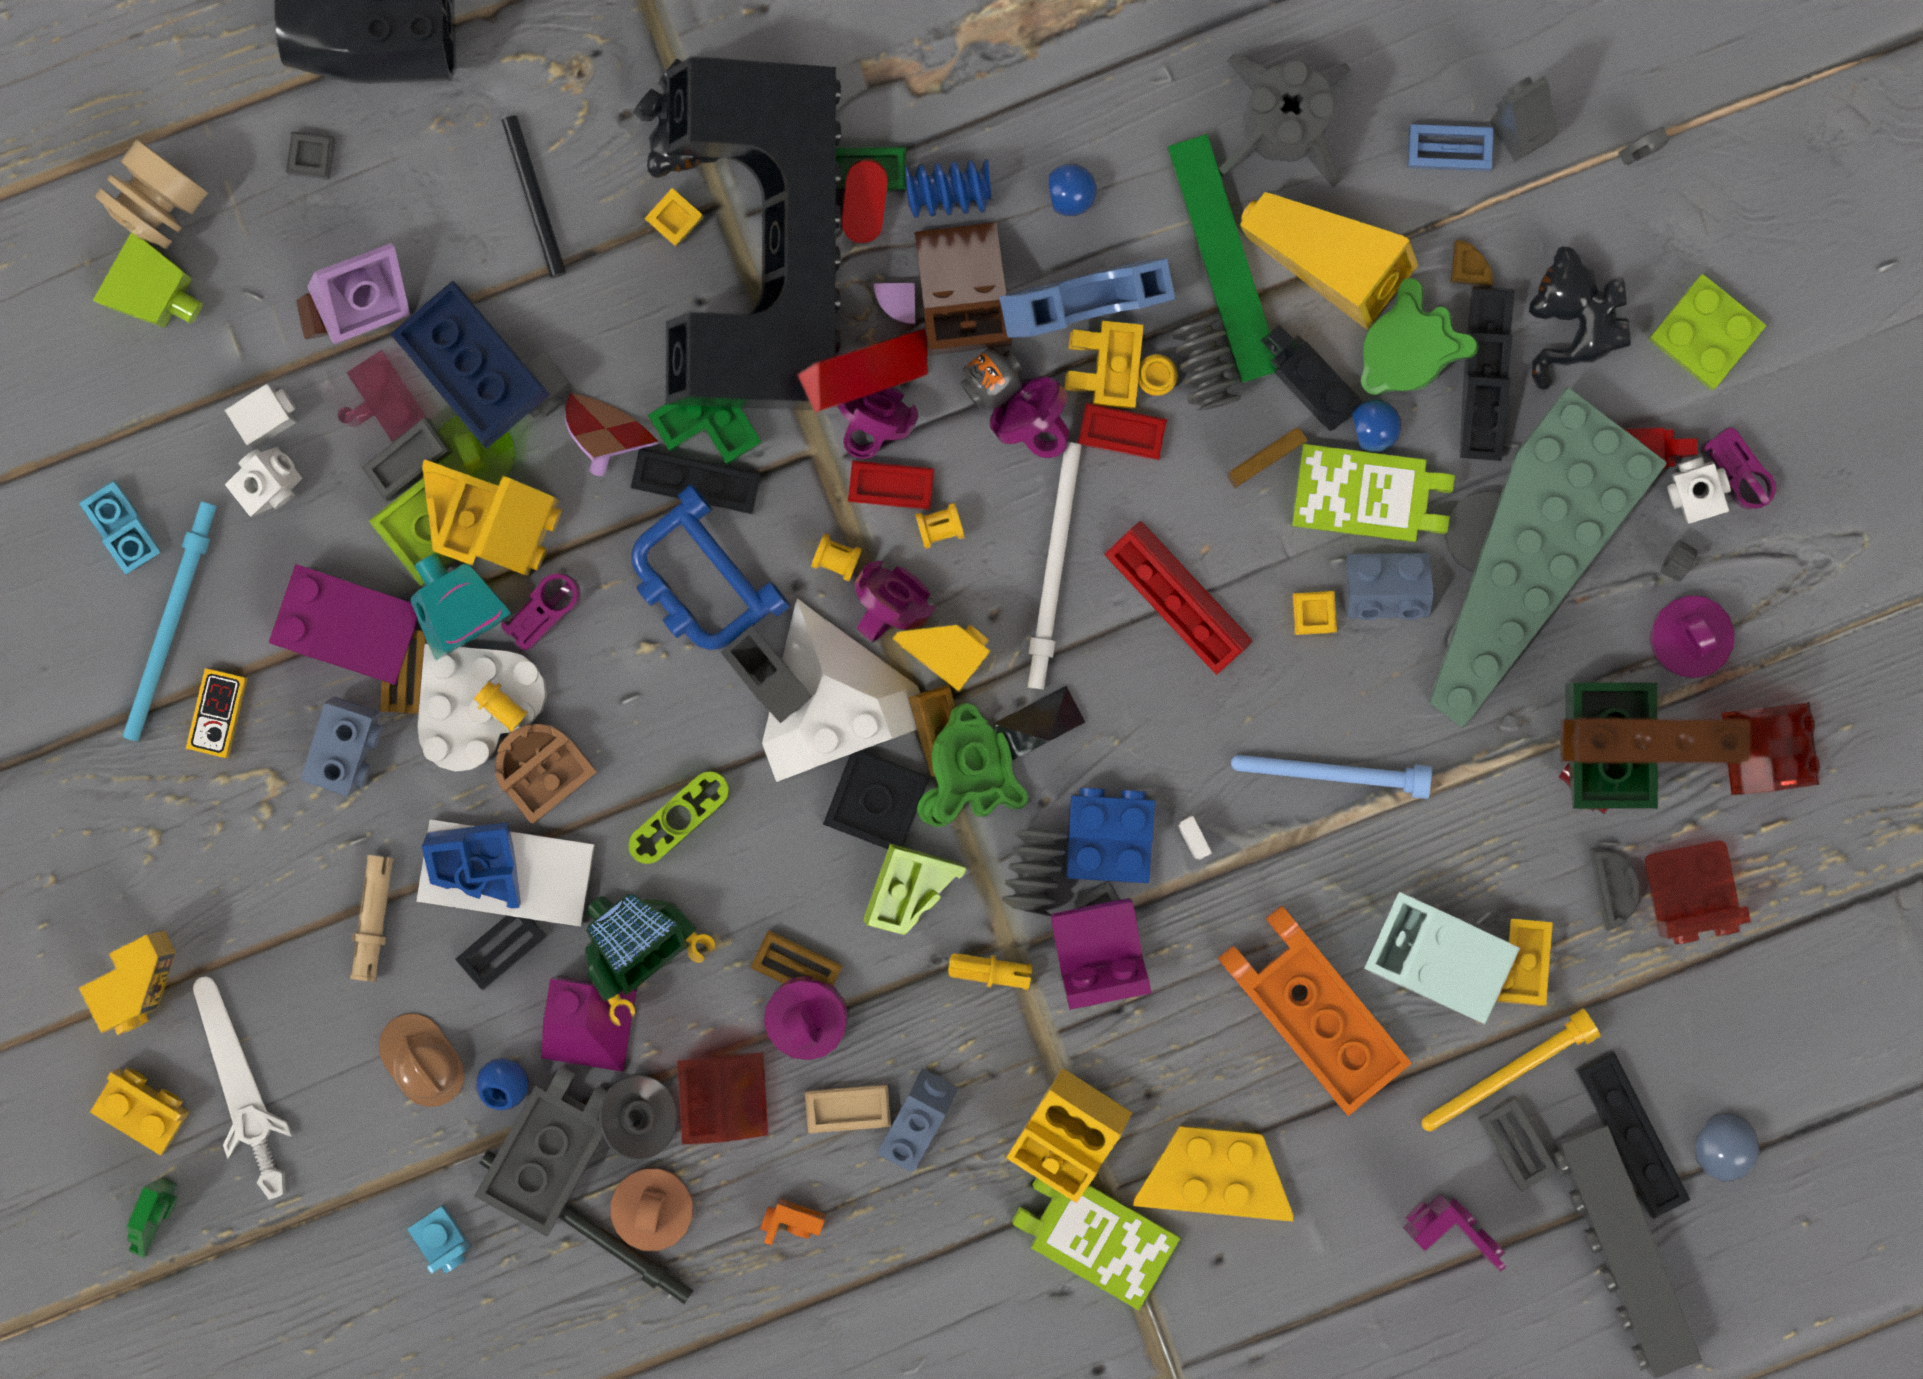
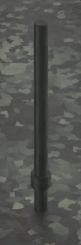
M487 1150L479 1164L489 1170L496 1154ZM566 1203L559 1219L643 1276L641 1280L654 1289L656 1286L660 1287L685 1304L694 1290L666 1272L668 1267L656 1259L653 1262Z

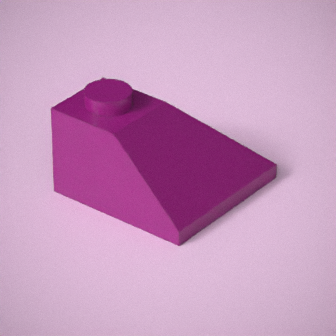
M560 976L551 978L543 1019L541 1058L623 1072L633 1019L629 1009L625 1006L615 1008V1017L621 1024V1026H617L609 1017L610 1003L608 1000H602L593 982ZM634 989L627 996L621 990L618 993L621 999L630 1001L635 1007L637 989Z

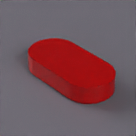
M873 159L856 161L849 168L846 176L842 229L849 239L857 243L873 241L878 237L883 227L888 176L885 168Z

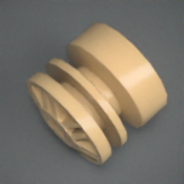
M136 139L120 160L133 177L127 182L110 174L107 180L118 188L121 193L115 198L104 189L99 188L94 196L102 202L109 215L142 240L158 244L167 249L172 240L158 230L160 225L165 223L179 233L182 230V226L170 214L172 209L176 207L193 215L209 193Z

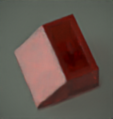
M1810 702L1722 712V720H1750V763H1728L1731 795L1774 792L1819 785L1820 762L1815 751L1813 734L1815 721L1811 714Z
M764 1052L684 1056L677 1060L682 1145L729 1142L769 1135Z

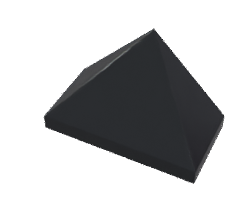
M1067 686L993 725L997 733L1002 732L1005 736L1011 752V760L1013 761L1086 722Z

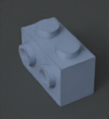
M335 696L324 703L300 781L347 797L356 791L358 787L363 788L371 769V765L365 763L370 748L375 749L383 731V726L378 724L381 712Z

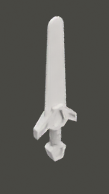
M200 977L193 985V993L233 1122L223 1144L227 1159H230L240 1141L248 1145L250 1144L251 1147H254L252 1151L255 1150V1159L258 1158L256 1162H259L257 1165L261 1167L259 1170H262L257 1184L269 1200L286 1193L285 1172L274 1167L275 1163H272L274 1159H271L273 1156L270 1155L271 1151H268L270 1148L267 1147L266 1138L271 1130L290 1137L293 1136L287 1121L267 1112L217 985L209 977Z

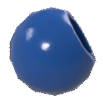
M1064 164L1056 167L1049 174L1050 195L1055 212L1063 216H1077L1085 213L1093 205L1096 198L1097 185L1093 175L1085 167L1078 164Z
M1368 400L1359 404L1352 412L1361 449L1369 452H1382L1390 448L1398 440L1401 433V418L1397 410L1390 403L1382 400Z
M498 1058L489 1061L479 1070L475 1088L480 1099L487 1107L496 1110H509L524 1100L529 1080L524 1069L517 1061Z

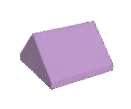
M392 243L315 271L307 286L328 335L334 344L410 316L396 250Z

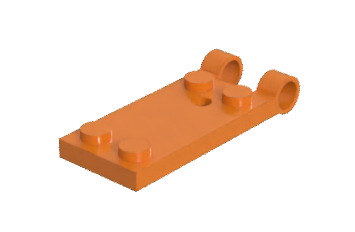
M1281 905L1265 919L1287 944L1288 948L1258 973H1256L1234 945L1217 959L1344 1113L1349 1116L1409 1067L1412 1062ZM1296 985H1304L1307 989V996L1303 1000H1295L1292 997V989Z

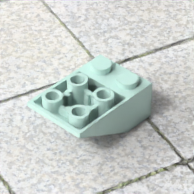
M1399 892L1366 963L1365 969L1376 976L1486 1025L1520 948Z

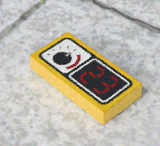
M205 668L185 749L229 758L248 678Z

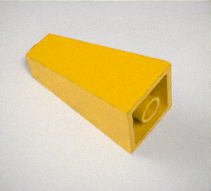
M1264 192L1258 201L1253 200L1250 202L1241 217L1242 222L1240 226L1247 239L1368 331L1396 296L1401 282L1409 278L1419 266L1410 240L1403 235L1268 192Z

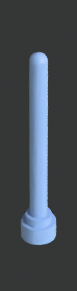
M1236 755L1231 760L1232 768L1240 772L1403 788V792L1411 793L1413 798L1428 799L1430 794L1432 766L1414 764V768H1406L1405 772L1246 755Z

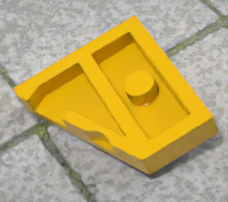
M424 459L422 469L433 552L473 566L476 556L472 552L499 486Z

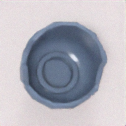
M1732 1113L1712 1116L1696 1137L1697 1163L1708 1176L1723 1182L1735 1181L1747 1175L1756 1164L1759 1156V1142L1755 1129L1745 1118Z

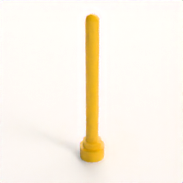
M1580 1009L1569 1016L1571 1021L1564 1024L1566 1029L1423 1117L1421 1121L1422 1128L1429 1132L1434 1131L1573 1043H1576L1578 1046L1583 1042L1586 1045L1601 1037L1599 1030L1585 1009Z

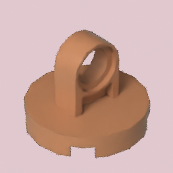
M645 1167L629 1174L617 1186L611 1200V1220L616 1233L628 1245L642 1251H660L675 1245L686 1234L693 1219L694 1200L688 1187L676 1173L662 1167Z

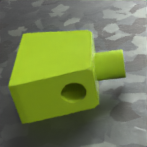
M132 232L93 298V301L108 309L162 328L168 324L172 315L192 324L203 306V302L185 293L192 281V277L152 244L140 239Z

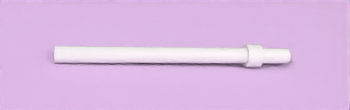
M1067 442L1063 454L1035 638L1031 637L1028 653L1032 655L1028 688L1044 690L1048 660L1053 658L1055 641L1052 640L1082 446L1078 443Z

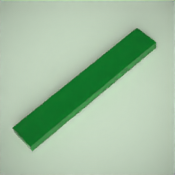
M1208 134L1167 147L1221 322L1226 331V338L1240 382L1243 384L1275 374L1276 368L1271 363L1275 356L1261 342L1270 331Z

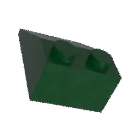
M1657 682L1566 683L1565 719H1658ZM1569 761L1573 809L1658 808V762Z

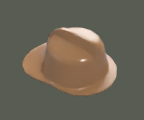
M403 1014L392 1019L383 1029L379 1040V1055L385 1068L403 1093L414 1103L425 1107L441 1106L452 1101L463 1085L465 1079L464 1065L440 1028L430 1018L420 1014Z

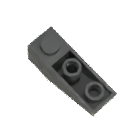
M1529 76L1508 89V93L1502 97L1503 100L1496 104L1498 111L1490 119L1515 162L1549 143L1557 135L1546 77L1543 76L1533 82Z

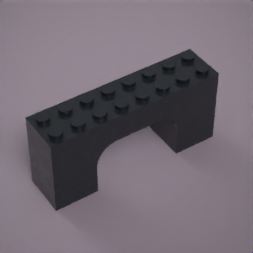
M690 56L667 71V155L734 160L745 166L759 184L762 195V290L759 301L750 314L687 312L666 321V405L790 410L813 409L798 374L819 362L834 358L840 350L841 343L839 330L835 329V313L839 311L841 303L840 290L835 288V271H838L841 262L840 248L836 246V230L839 228L841 221L840 206L836 204V188L841 180V167L839 163H836V146L839 145L841 138V125L839 121H836V105L841 97V83L839 79H836V67Z

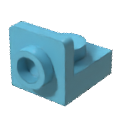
M444 1204L407 1229L429 1262L427 1268L431 1274L439 1268L446 1274L466 1260L462 1253L471 1245Z

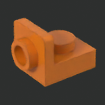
M780 1198L776 1208L767 1207L760 1230L767 1232L764 1243L772 1245L780 1223L788 1225L787 1232L802 1238L809 1239L811 1234L820 1236L827 1214Z

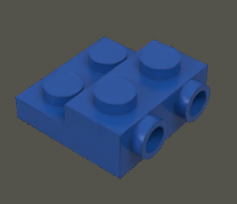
M1080 788V796L1071 795L1066 878L1149 883L1155 800H1146V791L1122 790L1121 798L1105 797V789Z

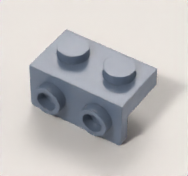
M1430 553L1347 554L1348 618H1360L1367 621L1378 618L1415 620L1420 617L1430 616L1434 595Z

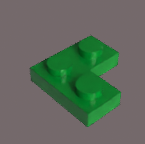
M665 404L648 414V417L670 452L705 430L727 465L762 444L741 408Z

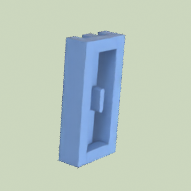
M1410 124L1408 130L1409 154L1407 168L1490 171L1492 169V127ZM1418 136L1484 138L1483 145L1418 142ZM1418 152L1483 155V160L1419 158Z

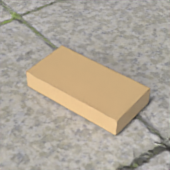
M888 1084L805 1091L808 1133L891 1127Z

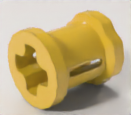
M955 502L949 504L948 509L928 515H923L921 512L915 514L925 549L931 548L934 542L955 536L958 539L965 538Z
M824 533L813 558L811 568L823 567L843 575V579L850 582L863 549L860 547L853 549L833 541L829 534Z

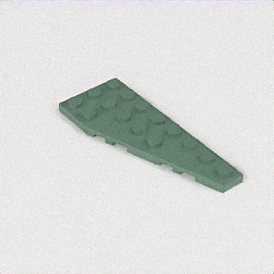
M1569 387L1562 391L1514 454L1510 466L1511 470L1504 490L1502 489L1496 513L1490 530L1485 537L1467 589V596L1461 613L1456 620L1452 639L1447 653L1444 655L1428 701L1462 728L1478 710L1667 464L1662 458Z

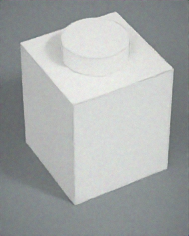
M265 384L225 409L245 444L254 449L297 423L291 414L296 408L283 388L276 391L269 384Z

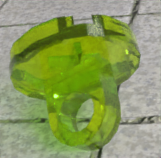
M458 415L446 421L440 428L439 432L452 452L437 464L498 486L503 476L508 477L510 475L509 473L512 471L513 464L515 463L516 450L514 439L509 431L486 449Z

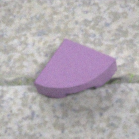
M873 283L876 299L883 311L899 323L916 326L915 283Z

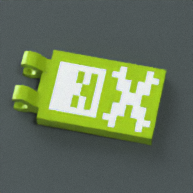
M1303 444L1291 527L1411 543L1416 542L1418 531L1445 534L1448 533L1450 516L1426 514L1429 491L1449 494L1453 492L1455 475L1425 472L1427 462L1425 459Z
M1036 1178L1032 1184L1033 1188L1052 1198L1042 1217L1039 1218L1028 1210L1019 1207L1011 1220L1014 1226L1035 1236L1030 1246L1031 1249L1133 1308L1140 1310L1181 1239L1180 1236L1090 1184L1079 1201L1075 1203Z

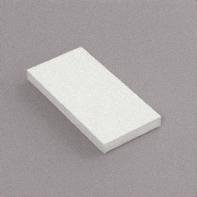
M430 819L428 832L474 826ZM511 832L521 901L520 907L514 909L506 907L507 902L489 896L481 895V898L478 899L466 895L458 888L445 889L430 884L423 858L416 902L582 927L595 845Z

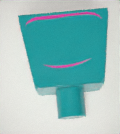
M434 553L414 566L426 586L418 590L410 598L411 604L436 661L502 623L511 614L502 601L467 563L448 573L437 554Z

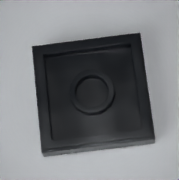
M862 750L849 755L823 825L888 849L890 844L903 847L915 818L918 803L925 792L930 777Z

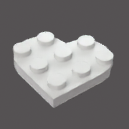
M425 644L418 715L419 743L425 757L439 767L455 772L474 770L486 763L492 754L498 750L502 734L511 732L484 708L479 710L477 708L479 704L474 700V697L488 681L495 685L500 683L502 685L500 690L523 710L528 712L515 729L532 724L537 716L542 713L547 698L545 679L537 665L526 656L510 651L459 647L436 661L429 645Z

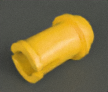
M488 681L474 697V700L479 704L477 708L479 710L482 708L487 710L507 727L508 731L512 732L528 712L523 710L500 690L502 686L500 683L495 685Z

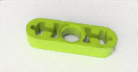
M704 772L693 779L633 832L628 843L631 856L643 864L655 863L663 858L726 802L729 796V784L725 777L717 772ZM706 779L709 783L717 780L721 785L717 790L720 797L716 801L711 797L705 799L699 806L706 809V811L699 816L696 807L688 800H685L684 796L690 792L692 798L695 799L704 790L700 785L703 780ZM677 805L686 807L691 814L690 824L683 830L672 828L667 820L669 810ZM659 819L662 828L668 834L674 836V840L668 843L666 837L663 836L654 845L658 851L654 856L649 852L641 855L637 850L641 846L638 838L642 834L649 838L657 833L659 829L654 827L653 823Z

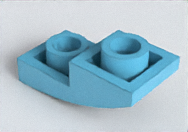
M115 479L79 502L83 511L102 536L103 544L125 575L161 553L148 528Z

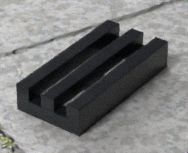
M506 915L455 960L483 991L547 936L539 929L533 919ZM519 918L523 923L474 966L469 962L473 955L514 920ZM528 930L532 933L533 937L485 978L480 975L479 972L523 934Z

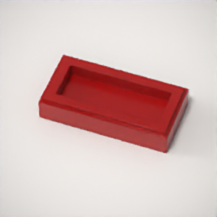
M1086 403L1078 444L1159 461L1167 419Z
M852 460L848 502L930 511L934 468Z

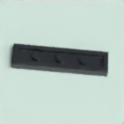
M1610 1051L1575 1069L1602 1123L1608 1126L1621 1160L1651 1218L1655 1219L1690 1201L1615 1052Z

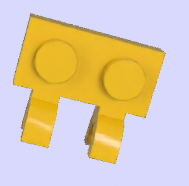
M1102 321L1100 333L1073 329L1069 333L1068 349L1098 351L1096 374L1068 371L1065 374L1064 389L1066 391L1094 392L1093 404L1134 409L1136 407L1144 325Z

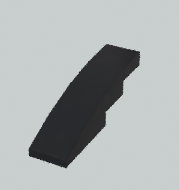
M1471 287L1467 335H1470L1477 341L1478 351L1472 358L1465 359L1460 458L1502 461L1510 387L1508 374L1513 337L1511 334L1515 296V291L1510 288Z

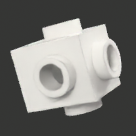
M276 446L264 452L255 449L244 456L238 463L241 469L225 486L249 516L252 517L271 508L276 510L286 504L295 495L292 489L303 478L294 468L292 460Z
M1702 457L1678 464L1680 471L1671 474L1674 483L1667 485V490L1673 508H1682L1685 521L1688 524L1729 511L1724 493L1731 492L1724 468L1716 470L1715 463L1712 461L1704 463ZM1698 482H1704L1705 489L1703 493L1694 495L1692 491L1693 486Z

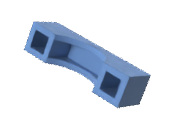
M1166 258L1142 260L999 296L1007 337L1012 338L1032 337L1067 328L1069 324L1088 318L1175 300Z

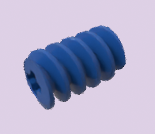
M988 159L984 160L982 169L979 172L973 160H968L964 173H961L956 161L951 162L948 174L944 173L940 163H935L932 175L929 176L923 164L918 165L915 177L911 176L905 165L908 206L914 218H919L922 205H926L930 216L933 217L936 216L939 204L943 205L947 215H952L955 203H959L963 213L968 214L972 201H975L979 211L983 213L986 210L988 200H991Z

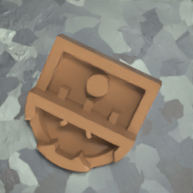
M529 724L519 727L505 737L497 750L495 771L497 782L502 791L508 794L531 824L539 821L598 773L566 733L548 725Z

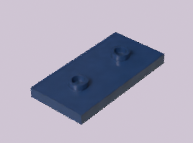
M453 280L391 333V336L486 449L550 395Z

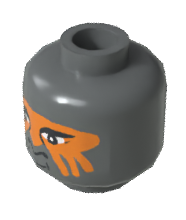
M988 348L963 368L964 380L960 384L979 409L985 405L987 408L994 410L1020 391L1022 383L1018 374L1023 371V368L1009 350L1002 355L997 349Z

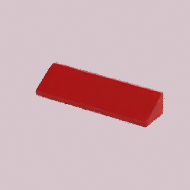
M921 329L819 362L798 374L815 413L928 375L926 331Z
M1142 521L1134 525L1104 554L1216 675L1252 643V639Z

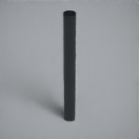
M517 115L506 117L501 120L550 277L562 276L566 274L565 266Z

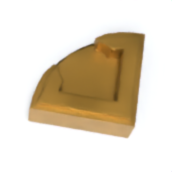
M1455 240L1450 283L1492 287V269L1484 256L1472 244Z

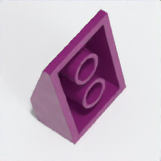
M295 564L268 643L397 685L398 675L408 646L410 647L418 619L411 602Z

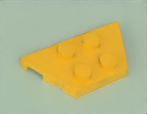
M1179 1125L1170 1138L1164 1152L1152 1167L1139 1192L1137 1191L1133 1198V1206L1291 1222H1293L1294 1217L1262 1133Z

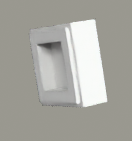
M1190 815L1178 821L1179 824L1177 826L1193 858L1200 860L1212 854L1194 816Z

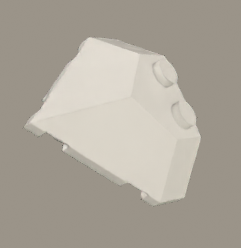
M796 599L782 660L812 697L782 723L769 712L762 745L776 782L917 730L908 697L920 694L918 686L802 601Z

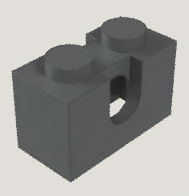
M752 625L721 651V654L752 693L780 723L812 697L782 658Z

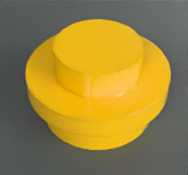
M1154 354L1141 361L1138 385L1145 393L1152 396H1162L1174 388L1178 379V371L1170 358Z

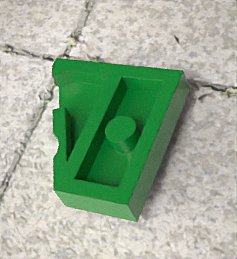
M161 1177L143 1187L127 1224V1232H129L128 1242L132 1243L129 1252L143 1258L146 1257L162 1219L168 1220L175 1208L178 1197L174 1196L173 1192L177 1183Z

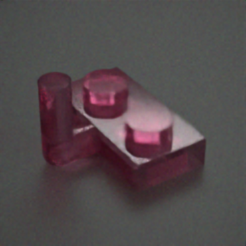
M382 350L346 372L365 400V402L354 409L343 407L339 410L338 419L347 426L357 427L375 415L390 440L394 442L421 419L427 418Z

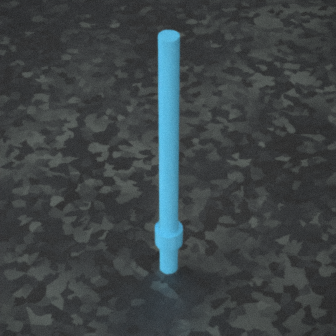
M201 501L191 532L186 531L181 546L185 548L122 736L126 739L139 741L201 554L206 555L211 540L207 538L217 508L215 505Z

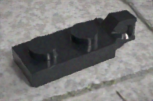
M1278 325L1261 340L1275 356L1271 361L1276 368L1274 373L1327 430H1335L1362 402L1311 345L1299 335L1293 338Z

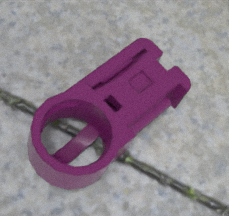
M1735 428L1723 430L1701 447V453L1708 451L1718 468H1724L1731 489L1730 493L1736 504L1747 510H1756L1768 505L1772 501L1776 492V483L1773 476L1764 469ZM1751 473L1760 476L1765 481L1767 494ZM1742 478L1751 486L1761 503L1751 504L1742 498L1739 492V484Z
M556 573L543 578L538 587L529 595L532 599L510 619L511 623L508 621L502 622L501 627L508 636H513L516 639L515 643L522 650L533 648L567 613L575 609L580 602V586L576 579L569 574ZM561 578L567 581L553 597L546 601L545 588L551 580ZM572 589L573 594L570 603L564 608L554 609L553 607Z

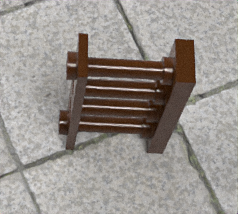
M1560 719V761L1750 763V720Z

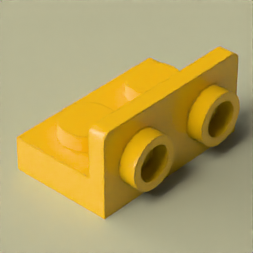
M126 1067L124 1071L120 1068L111 1071L106 1078L108 1083L90 1113L160 1156L163 1155L190 1111L181 1106L183 1100L166 1089H161L158 1092L146 1085L148 1079L140 1072Z

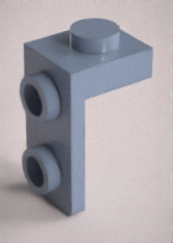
M921 1069L905 1103L882 1142L878 1154L902 1168L914 1172L945 1118L958 1087L947 1082L946 1079L939 1075Z

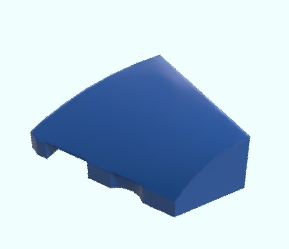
M509 822L427 833L422 844V851L430 884L445 889L458 888L466 895L478 899L481 898V895L507 902L506 907L511 909L520 907L517 867Z

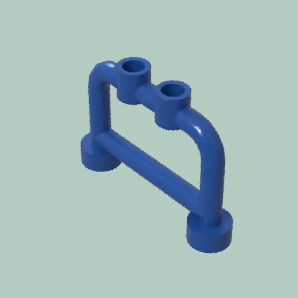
M690 484L678 494L682 502L641 534L634 543L631 552L632 566L638 577L642 580V583L636 588L650 606L659 601L669 614L663 618V622L676 638L685 633L698 647L708 650L722 649L770 612L778 617L791 606L785 596L771 581L758 591L755 590L699 521L712 508L696 487ZM679 525L683 526L749 607V609L718 633L710 634L701 628L690 610L679 601L664 578L648 562L649 550Z

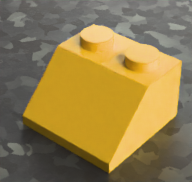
M503 476L472 554L529 577L532 569L538 571L544 560L547 548L541 545L547 531L553 533L562 513V509L557 508L559 500Z
M970 624L965 630L958 625L901 631L897 632L893 637L894 642L958 692L962 690L990 654V650L985 647L989 639Z

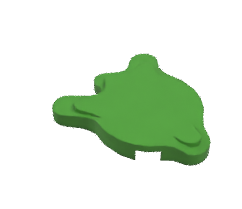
M1407 278L1401 282L1395 305L1373 324L1365 338L1363 348L1364 371L1361 376V385L1367 393L1373 396H1379L1386 392L1418 391L1433 382L1449 363L1460 359L1472 358L1478 351L1477 341L1473 337L1454 331L1452 317L1448 309L1437 307L1430 313L1424 312V289L1422 284L1416 279Z
M971 703L959 704L952 709L948 723L938 734L933 744L932 766L939 791L932 813L934 818L942 823L953 821L966 802L970 803L972 811L977 817L988 816L999 804L1015 810L1022 809L1028 803L1027 791L1017 782L1013 775L1011 752L1005 736L1002 732L997 733L990 725L986 724L988 721L981 716L977 707Z

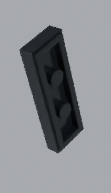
M642 448L638 451L631 489L680 499L678 494L692 484L703 495L710 506L753 515L761 473Z

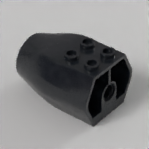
M275 0L277 45L281 61L286 67L335 80L363 84L452 81L457 68L454 0Z

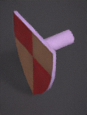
M570 392L564 408L565 424L570 436L592 460L589 468L592 474L596 476L605 475L611 456L658 444L659 441L644 426L623 411L594 398Z

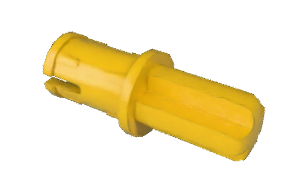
M953 953L949 959L948 975L951 978L983 982L989 988H991L992 984L1028 990L1031 977H1029V974H1032V964L997 960L996 955L984 958Z

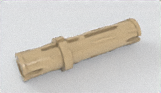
M367 855L357 933L352 935V941L356 942L350 979L377 982L376 976L380 948L386 942V937L382 936L394 858Z

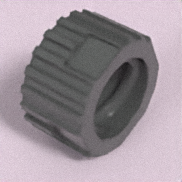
M1681 540L1677 541L1666 556L1660 572L1678 582L1681 581L1691 569L1697 556V549Z

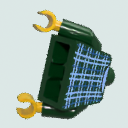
M627 894L614 905L606 897L601 896L596 898L588 907V915L594 921L586 929L591 941L585 948L587 972L602 1000H608L610 1003L609 1017L617 1026H621L614 1014L616 1007H627L632 1018L635 1014L633 1004L630 1001L621 999L618 994L621 990L627 996L686 947H688L687 953L689 958L696 963H702L705 960L703 955L696 950V943L704 944L710 952L715 949L713 938L706 934L697 935L695 932L696 926L672 902L650 898L642 900L634 894Z

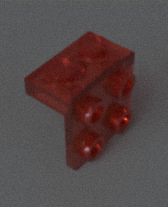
M1716 840L1651 853L1645 857L1644 864L1659 937L1673 938L1674 944H1684L1698 941V933L1714 930L1715 936L1730 935L1740 932V924L1751 922L1748 906L1740 905L1738 902L1728 848L1725 842Z

